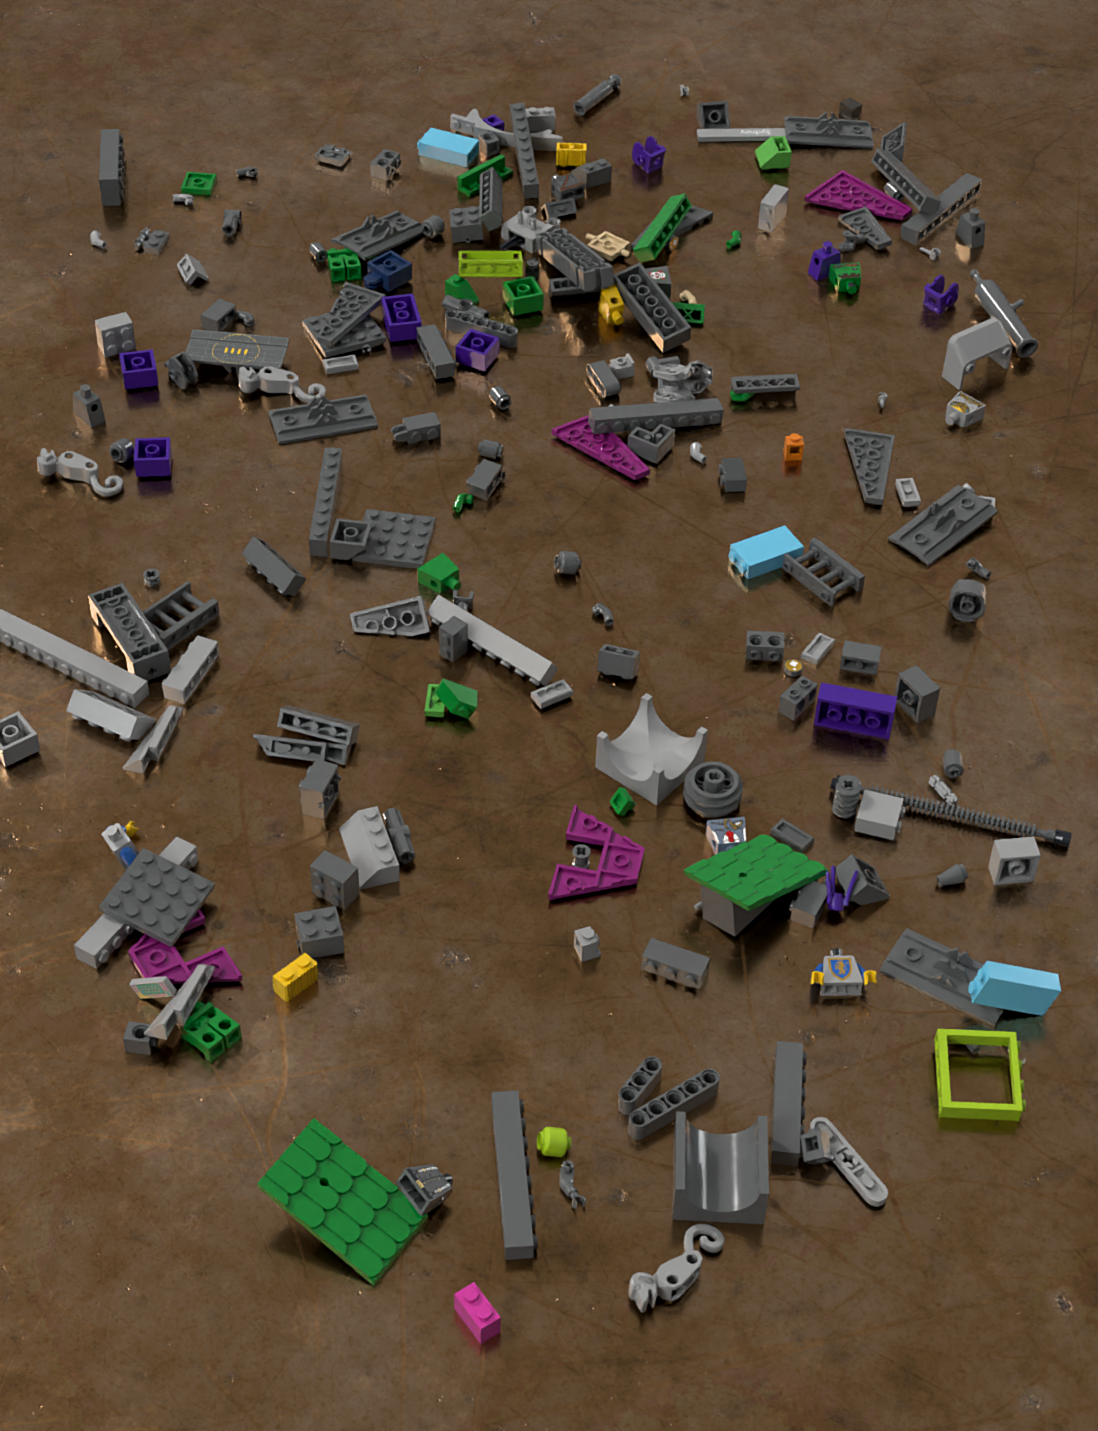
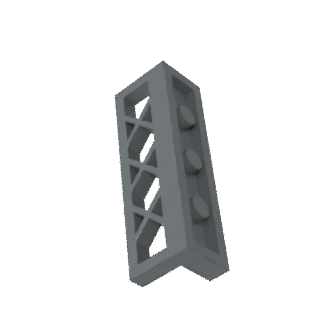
M797 374L731 377L730 392L733 390L734 394L798 391L800 390V384Z

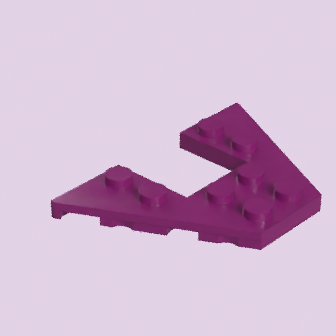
M574 805L566 831V839L604 846L597 871L557 864L548 899L552 900L637 884L645 848L637 843H633L625 835L624 837L614 832V828L598 821L593 815L585 814L578 809L577 805Z
M200 909L183 933L206 923ZM146 934L128 950L129 957L142 978L166 976L172 984H184L195 971L198 964L215 966V970L208 982L243 980L242 974L224 946L186 963L174 945L170 947Z

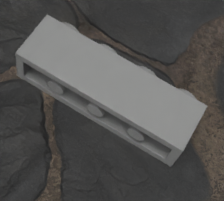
M197 636L189 644L185 654L181 655L177 665L172 668L167 679L165 678L162 682L161 687L164 698L182 704L186 703L219 656L218 641Z

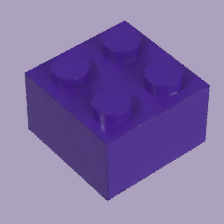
M469 329L455 346L456 362L486 371L499 355L500 338Z
M153 349L119 353L125 389L158 385Z
M170 437L135 438L134 466L136 477L171 476L172 449Z

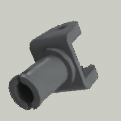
M846 230L842 234V236H845V241L839 244L838 248L841 251H853L856 244L865 243L866 236L863 233L854 235L849 230Z
M530 258L525 262V277L533 276L537 281L539 278L540 262L536 258L534 260Z
M454 590L453 604L465 611L472 609L474 591H470L469 597H458V590Z

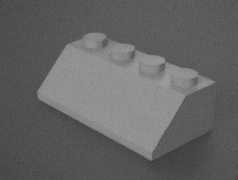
M74 689L66 710L73 714L72 717L79 720L86 719L89 725L104 727L103 731L110 734L117 733L120 735V739L129 742L131 739L139 740L156 721L155 718L94 691Z
M378 806L358 810L339 828L350 863L358 867L360 890L400 881L399 864Z

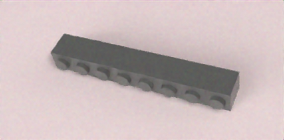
M524 103L510 104V120L524 199L539 197V182Z
M877 148L871 162L920 211L935 215L940 207L941 200L893 153Z
M968 173L960 177L958 181L938 196L941 203L935 215L919 210L916 215L902 224L900 229L901 239L917 245L980 193L982 179Z
M718 398L599 407L589 409L588 424L593 434L633 431L636 427L644 430L656 429L659 424L670 428L721 424L724 409Z
M325 448L309 536L310 556L328 557L343 467L342 448Z
M518 1090L492 1092L491 1105L505 1260L533 1258L534 1249H538L537 1234H532V1229L536 1228L535 1214H530V1209L534 1208L533 1194H528V1189H532L531 1175L526 1174V1169H530L529 1155L525 1156L524 1150H528L527 1136L523 1137L522 1131H526L525 1118H521L520 1114L524 1113L523 1099H519Z

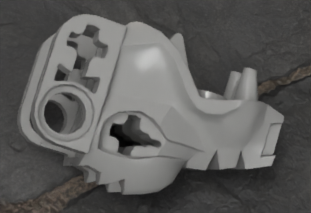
M701 361L690 362L687 366L666 364L654 367L653 376L658 377V390L653 394L654 402L695 400L693 394L703 392L708 384H712L713 368Z

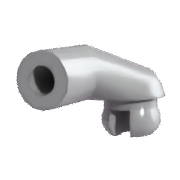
M173 194V202H185L188 206L193 204L194 198L192 195Z
M92 231L90 234L91 244L105 249L107 242L101 240V233Z
M698 442L692 443L690 446V456L704 464L707 456L700 453L702 445Z

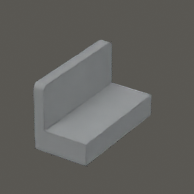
M186 254L177 264L187 284L191 285L198 276L208 281L209 277L201 262Z

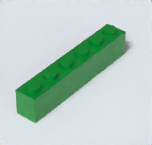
M686 193L669 198L636 244L633 251L639 262L655 260L688 213L692 205Z

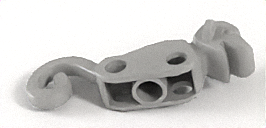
M245 367L239 368V387L245 393L250 394L259 388L267 393L295 394L306 403H309L314 396L317 397L316 401L319 402L321 400L320 395L325 396L326 394L325 387L318 383L310 385L308 387V395L305 394L298 387V375L293 372L274 367H264L256 374L252 368L249 371ZM270 370L272 373H265L264 371ZM288 376H293L294 379H288Z
M42 448L40 457H37L38 472L43 476H51L58 472L65 478L85 481L91 484L93 490L103 496L116 495L123 489V479L119 476H109L105 480V488L102 487L98 482V464L73 451H66L59 457H56L53 450L48 453L45 448ZM67 455H72L73 457L68 459Z
M696 1224L686 1231L684 1237L685 1252L683 1255L660 1265L653 1276L644 1272H637L632 1275L628 1294L630 1300L636 1302L641 1313L647 1310L648 1303L652 1308L655 1306L657 1295L668 1301H674L681 1297L697 1280L702 1265V1255L699 1251L694 1250L693 1239L700 1234L712 1237L715 1242L709 1241L707 1236H701L699 1243L704 1250L715 1253L724 1246L725 1238L721 1231L711 1225ZM674 1290L676 1294L674 1296H671L672 1291Z

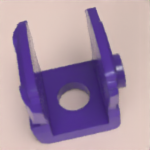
M647 137L645 149L640 142L634 143L632 159L636 165L641 166L647 173L663 167L666 148L659 146L654 137Z
M941 274L934 279L932 284L928 283L924 287L925 297L923 305L937 314H942L946 308L953 306L959 294V285L957 283H953L943 293L945 278Z

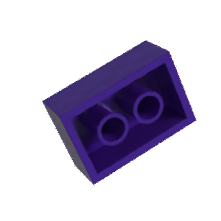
M414 295L381 297L382 315L390 342L417 339V327H422V322Z

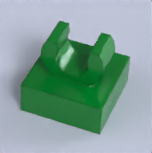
M621 787L618 788L609 801L616 813L624 816L628 810H633L636 806L632 796L629 795L625 788Z

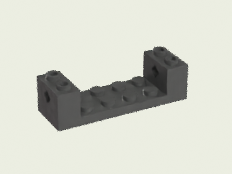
M123 583L88 595L92 618L98 627H107L126 657L128 672L147 681L171 672L167 648Z

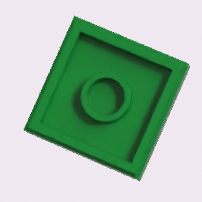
M187 172L181 186V193L211 195L217 180V174Z

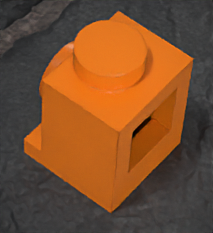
M796 433L785 436L783 447L785 461L802 460L804 450L803 437Z

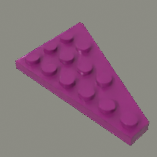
M843 170L805 195V201L809 203L851 211L867 207L872 215L904 220L913 211L911 207Z

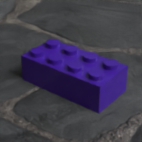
M821 682L814 725L889 739L897 696Z

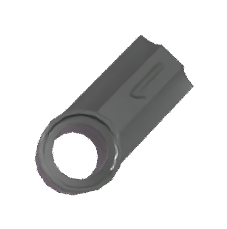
M225 209L222 232L226 236H232L236 232L238 224H241V210Z
M653 356L646 360L645 366L653 378H658L653 376L654 367L666 364L679 365L680 360L678 356L663 359Z

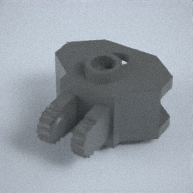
M182 351L164 363L165 367L169 370L168 375L176 382L180 389H186L190 383H197L198 373L193 360L187 352Z

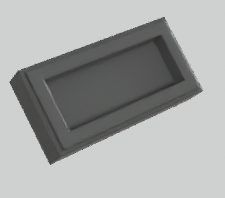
M783 818L770 830L771 835L802 854L814 843L815 839Z

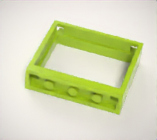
M459 251V277H523L521 251ZM462 254H467V258H462ZM513 254H518V258H513Z
M937 1029L934 1042L939 1117L1019 1121L1022 1112L1026 1110L1025 1099H1022L1021 1095L1024 1091V1081L1020 1079L1022 1060H1018V1054L1020 1053L1021 1045L1020 1041H1017L1016 1032ZM947 1044L1008 1046L1013 1104L951 1101Z

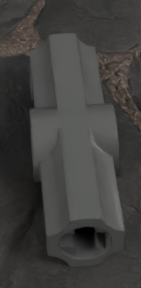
M446 295L442 302V307L447 310L456 309L487 319L490 317V312L474 306L470 299L460 300Z
M389 808L383 813V819L390 842L394 847L398 861L403 862V864L410 863L415 858V852L411 843L409 827L404 824L399 810Z

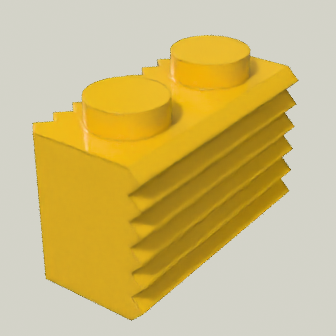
M557 143L556 165L562 167L574 165L579 167L586 164V144Z
M302 954L272 976L274 992L285 1002L292 1000V997L299 995V992L308 988V985L318 981L317 962L308 954Z

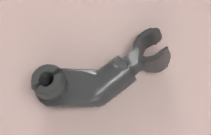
M566 1160L560 1168V1188L569 1198H572V1208H577L578 1202L585 1207L586 1198L577 1193L578 1190L573 1185L575 1165L572 1161Z

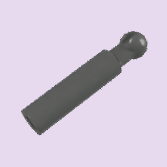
M612 74L608 81L601 82L573 105L575 113L584 115L611 94L613 88H618L621 85V77L618 74Z

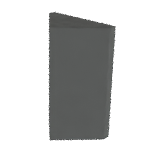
M906 122L884 135L881 141V149L893 153L901 162L905 146Z

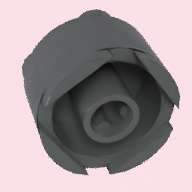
M959 579L953 585L950 591L949 611L953 613L957 620L972 622L974 619L983 616L987 600L985 585L974 580Z

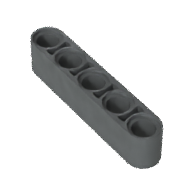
M449 309L445 312V328L447 330L465 335L469 329L499 337L501 346L514 348L518 345V329L514 326L456 309Z
M713 1069L703 1070L634 1110L629 1116V1135L634 1139H643L676 1119V1111L685 1112L686 1114L716 1096L719 1089V1073Z

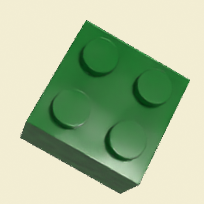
M533 276L503 282V299L513 316L543 310L544 293Z

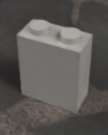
M775 184L760 203L758 229L773 232L786 215L789 188Z

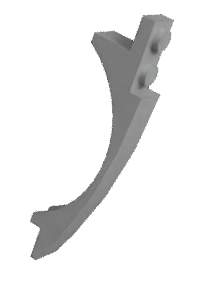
M473 109L466 117L457 114L450 116V129L473 135L474 139H478V135L492 132L500 139V145L515 148L513 133L491 127L480 118L477 109ZM549 129L530 133L533 150L557 151V143H563V137L552 134V130Z

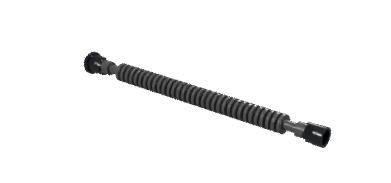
M840 775L832 779L830 789L833 790V794L835 793L836 783L839 777H841ZM874 785L871 786V789L861 787L860 790L861 795H863L864 790L903 798V805L906 808L909 806L908 810L914 807L913 811H916L919 808L918 812L921 813L922 809H924L923 813L926 814L928 810V815L934 812L933 816L939 813V817H942V814H944L945 819L949 815V820L953 816L954 821H957L958 817L959 822L965 819L964 823L966 824L967 820H970V825L974 821V826H977L979 822V827L985 824L984 828L990 825L989 829L991 830L995 826V831L999 827V832H1002L1004 828V833L1010 830L1009 834H1013V831H1015L1016 836L1020 832V837H1023V833H1025V837L1030 835V837L1045 838V841L1053 842V844L1069 848L1072 832L1057 829L1056 831L1050 829L1046 831L1036 828V824H1033V827H1031L1029 822L1025 826V821L1021 825V820L1015 823L1016 819L1010 822L1011 818H1008L1005 821L1006 817L1004 816L1000 820V815L996 819V814H992L991 818L990 813H987V816H985L983 811L982 815H979V810L975 814V809H972V813H970V808H967V811H964L965 807L959 810L960 806L957 805V808L954 809V804L949 808V803L945 807V802L939 805L940 801H937L934 804L935 800L933 799L929 803L930 799L928 798L924 802V797L920 801V796L914 799L915 795L909 798L910 794H906V797H904L905 793L903 792L899 796V791L895 795V790L889 793L890 789H886V792H884L885 788H881V791H879L880 787L878 786L874 790Z

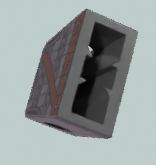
M555 174L551 180V192L557 201L573 197L574 200L585 197V183L571 174L563 176Z

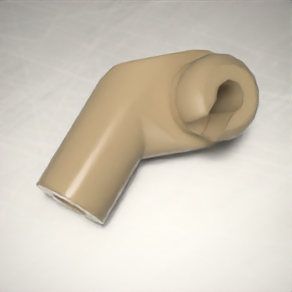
M688 290L680 293L679 296L682 298V301L687 299L689 303L697 304L696 297Z

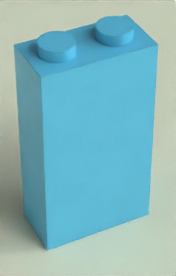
M430 128L421 140L418 141L417 148L421 156L468 167L479 153V140Z
M782 526L731 544L729 559L736 565L741 574L747 579H751L783 567V559L786 553L793 559L803 555L804 546L786 526Z
M986 961L983 967L978 970L975 979L970 982L968 991L974 1004L1043 1016L1061 992L1059 977L1056 973Z

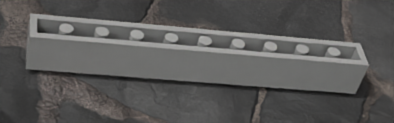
M0 609V641L7 646H11L21 653H25L35 660H39L63 672L65 675L72 676L78 681L84 682L92 686V688L100 690L108 696L114 697L134 708L149 695L147 680Z

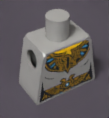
M960 391L948 403L945 421L948 425L955 423L965 428L983 419L986 405Z

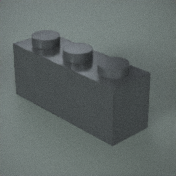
M651 938L642 955L641 969L663 976L669 980L683 983L689 987L700 989L709 972L710 958Z

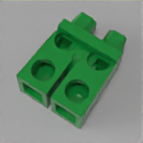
M346 247L340 250L330 248L327 251L331 282L346 281L345 270L347 280L362 279L361 264L357 253Z
M197 1001L191 1011L193 1015L188 1017L184 1026L177 1025L182 1032L183 1039L204 1053L205 1058L210 1063L224 1053L225 1048L229 1049L242 1038L240 1024L214 1007L211 1002L205 1005Z

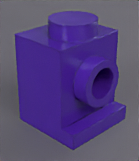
M496 115L482 119L491 127L504 131L505 122Z

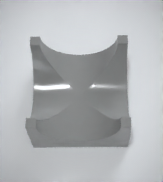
M646 693L641 698V704L634 720L621 736L610 741L608 734L603 731L597 735L596 768L657 806L685 780L686 775L691 769L705 762L708 730L700 727L695 737L691 738L674 733L661 721L655 711L653 697Z

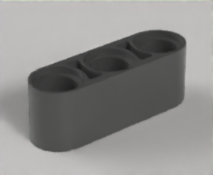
M604 360L587 364V373L604 398L621 393L619 381Z
M650 1056L644 1059L619 1090L618 1110L622 1114L630 1115V1113L638 1109L660 1082L662 1061L658 1057Z

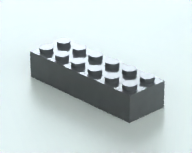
M119 129L101 130L99 184L102 206L121 205V199H124L125 148H123V135H120Z
M637 263L613 275L614 284L624 304L663 353L690 340L691 326L641 263Z

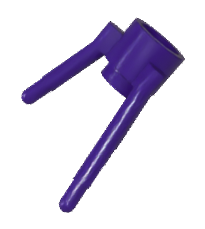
M831 866V880L830 873L826 872L828 910L844 911V906H849V898L856 882L858 870L854 871L845 898H843V894L835 893V866Z

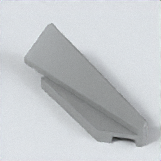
M168 706L123 766V770L143 774L150 760L158 761L183 711V707Z
M198 964L192 975L144 1032V1035L167 1040L175 1025L184 1026L212 976L215 966Z

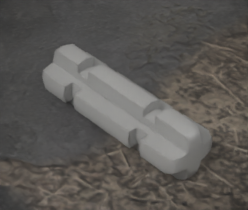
M938 775L929 778V784L935 788L950 806L958 803L959 798L941 781Z

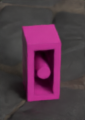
M474 1282L454 1294V1309L480 1344L501 1332V1317Z

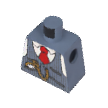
M745 817L707 820L706 836L715 855L720 852H726L744 841L746 842Z

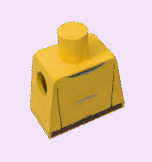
M616 285L608 286L605 289L600 288L598 311L607 323L615 322V324L619 325L624 321V302Z

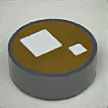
M672 234L665 244V248L670 251L675 250L679 242L678 237Z
M789 659L784 663V672L788 676L796 677L802 673L803 664L799 660Z

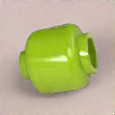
M545 1127L542 1132L538 1133L537 1148L544 1156L563 1157L566 1151L571 1148V1137L568 1136L564 1128Z

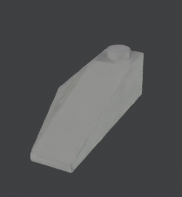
M423 596L350 613L354 632L415 636L430 632Z

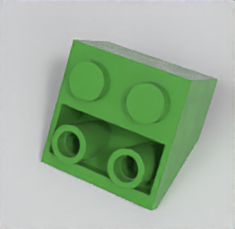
M785 136L770 137L755 150V155L761 169H783L790 167L792 152Z

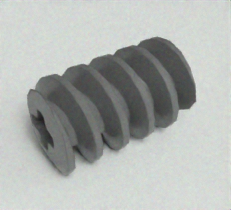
M843 775L839 777L836 783L832 811L840 818L852 817L857 812L861 782L855 776Z

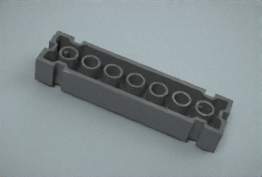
M565 228L555 229L553 232L546 231L535 234L537 252L583 291L592 292L596 287L605 289L608 286L614 285L613 266L605 263L603 258L573 234H569V231Z

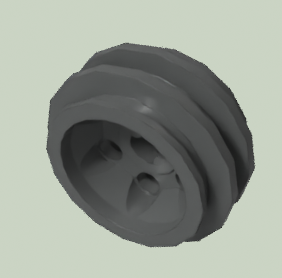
M705 762L691 769L686 775L683 796L687 805L696 813L705 817H722L737 809L741 803L743 782L740 775L730 766L721 762Z

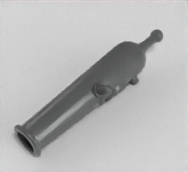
M976 269L971 270L969 273L970 277L977 283L974 291L975 297L988 313L990 319L995 317L1001 321L1019 357L1026 358L1034 354L1039 346L1038 341L1031 336L1016 313V309L1024 304V300L1020 299L1014 304H1010L996 282L993 280H983Z

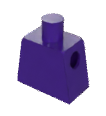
M825 241L823 248L815 250L811 258L808 274L817 281L829 277L830 264H841L840 252L832 246L833 244L830 241Z

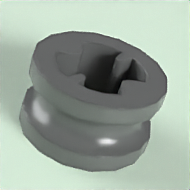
M147 569L144 571V583L148 586L159 584V571L157 569Z

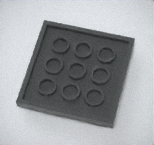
M324 313L315 317L311 316L302 320L304 328L325 358L366 348L363 347L364 345L374 346L386 343V336L370 314L331 347L317 342V336L322 326L325 325L326 318L330 316V313Z
M366 509L363 521L372 522V527L365 549L353 556L352 561L415 569L424 565L436 517Z
M143 848L100 904L99 911L173 947L215 888V883Z

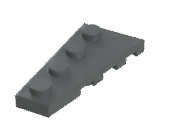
M867 207L838 216V220L854 233L865 234L866 242L877 250L892 245V240Z

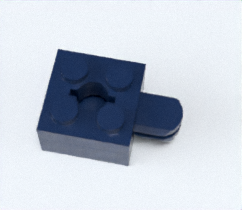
M392 250L367 262L368 275L364 277L366 289L374 290L382 287L390 292L412 280V263Z

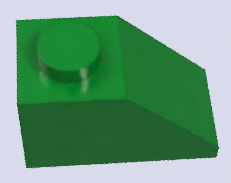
M455 274L445 281V296L450 295L460 300L470 299L474 306L479 303V298L466 279Z
M444 678L435 689V694L453 714L469 719L477 708L478 691Z

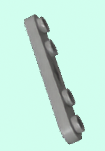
M824 1117L814 1118L809 1129L821 1128V1131L828 1132L831 1154L834 1155V1160H832L867 1203L872 1206L883 1205L888 1196L886 1186L828 1119ZM844 1159H852V1164H850L849 1162L844 1163Z

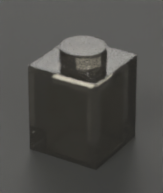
M852 98L840 102L839 116L846 120H856L861 117L862 104Z

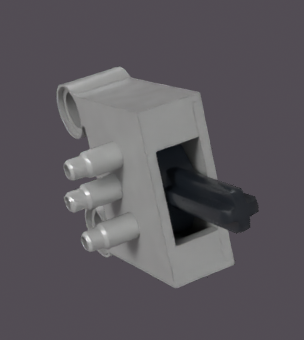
M526 206L523 208V211H519L517 215L501 225V238L507 241L500 245V249L508 251L517 245L533 253L537 250L535 234L546 231L553 232L555 229H560V220L558 218H549L546 223L536 219V208Z

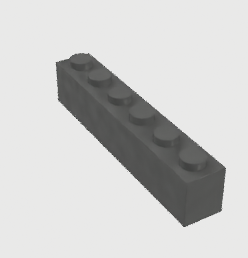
M493 167L480 174L479 218L489 232L493 229H498L502 225L503 180Z
M777 1041L771 1164L798 1166L799 1157L803 1158L800 1135H803L805 1132V1125H801V1120L805 1118V1107L801 1106V1101L805 1102L806 1088H802V1083L806 1082V1070H802V1065L806 1066L807 1052H803V1043Z

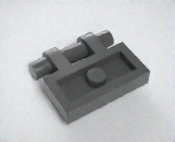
M325 144L324 148L321 147L315 153V160L342 167L348 160V156L352 157L353 152L344 147L338 148L336 145Z
M144 228L139 233V237L134 241V249L139 250V248H143L144 253L159 255L170 238L169 232L154 230L153 233H149L150 229Z

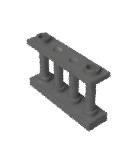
M816 537L810 540L809 551L798 558L793 559L787 553L784 555L782 568L831 607L835 604L836 594L849 586L857 592L863 589L865 575ZM812 557L819 561L807 569L801 565V563ZM824 567L831 571L821 578L813 574ZM835 577L843 580L842 583L833 588L825 584Z
M189 581L143 611V614L167 650H170L220 615L218 601L212 598L207 603H203L192 595ZM187 600L198 607V609L189 612L180 604ZM173 609L185 618L176 622L166 613ZM160 619L171 627L163 632L152 623Z

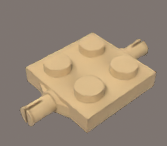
M606 231L597 236L590 233L585 236L586 239L591 241L587 246L606 260L613 261L620 255L627 258L631 257L632 253L627 251L630 248V242Z

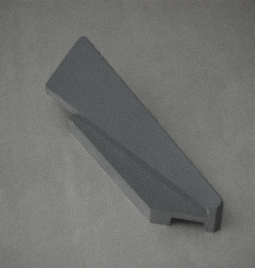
M253 734V738L259 742L263 751L269 756L308 761L318 759L326 762V760L346 765L351 750V745Z

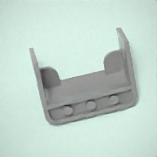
M994 317L953 335L948 341L942 377L958 390H961L964 376L972 373L975 369L976 361L986 356H989L1003 368L1007 369L1012 345L1001 321Z

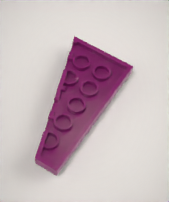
M589 415L552 429V435L634 480L650 475V469L614 432L593 434L588 424Z

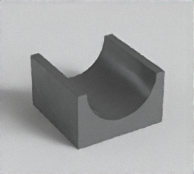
M676 1111L673 1138L672 1220L764 1224L769 1197L767 1116H758L756 1122L751 1127L741 1132L712 1134L695 1128L688 1122L685 1112Z

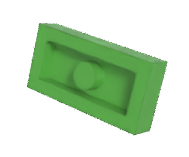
M428 684L425 716L444 717L445 705L435 694V689L439 684Z

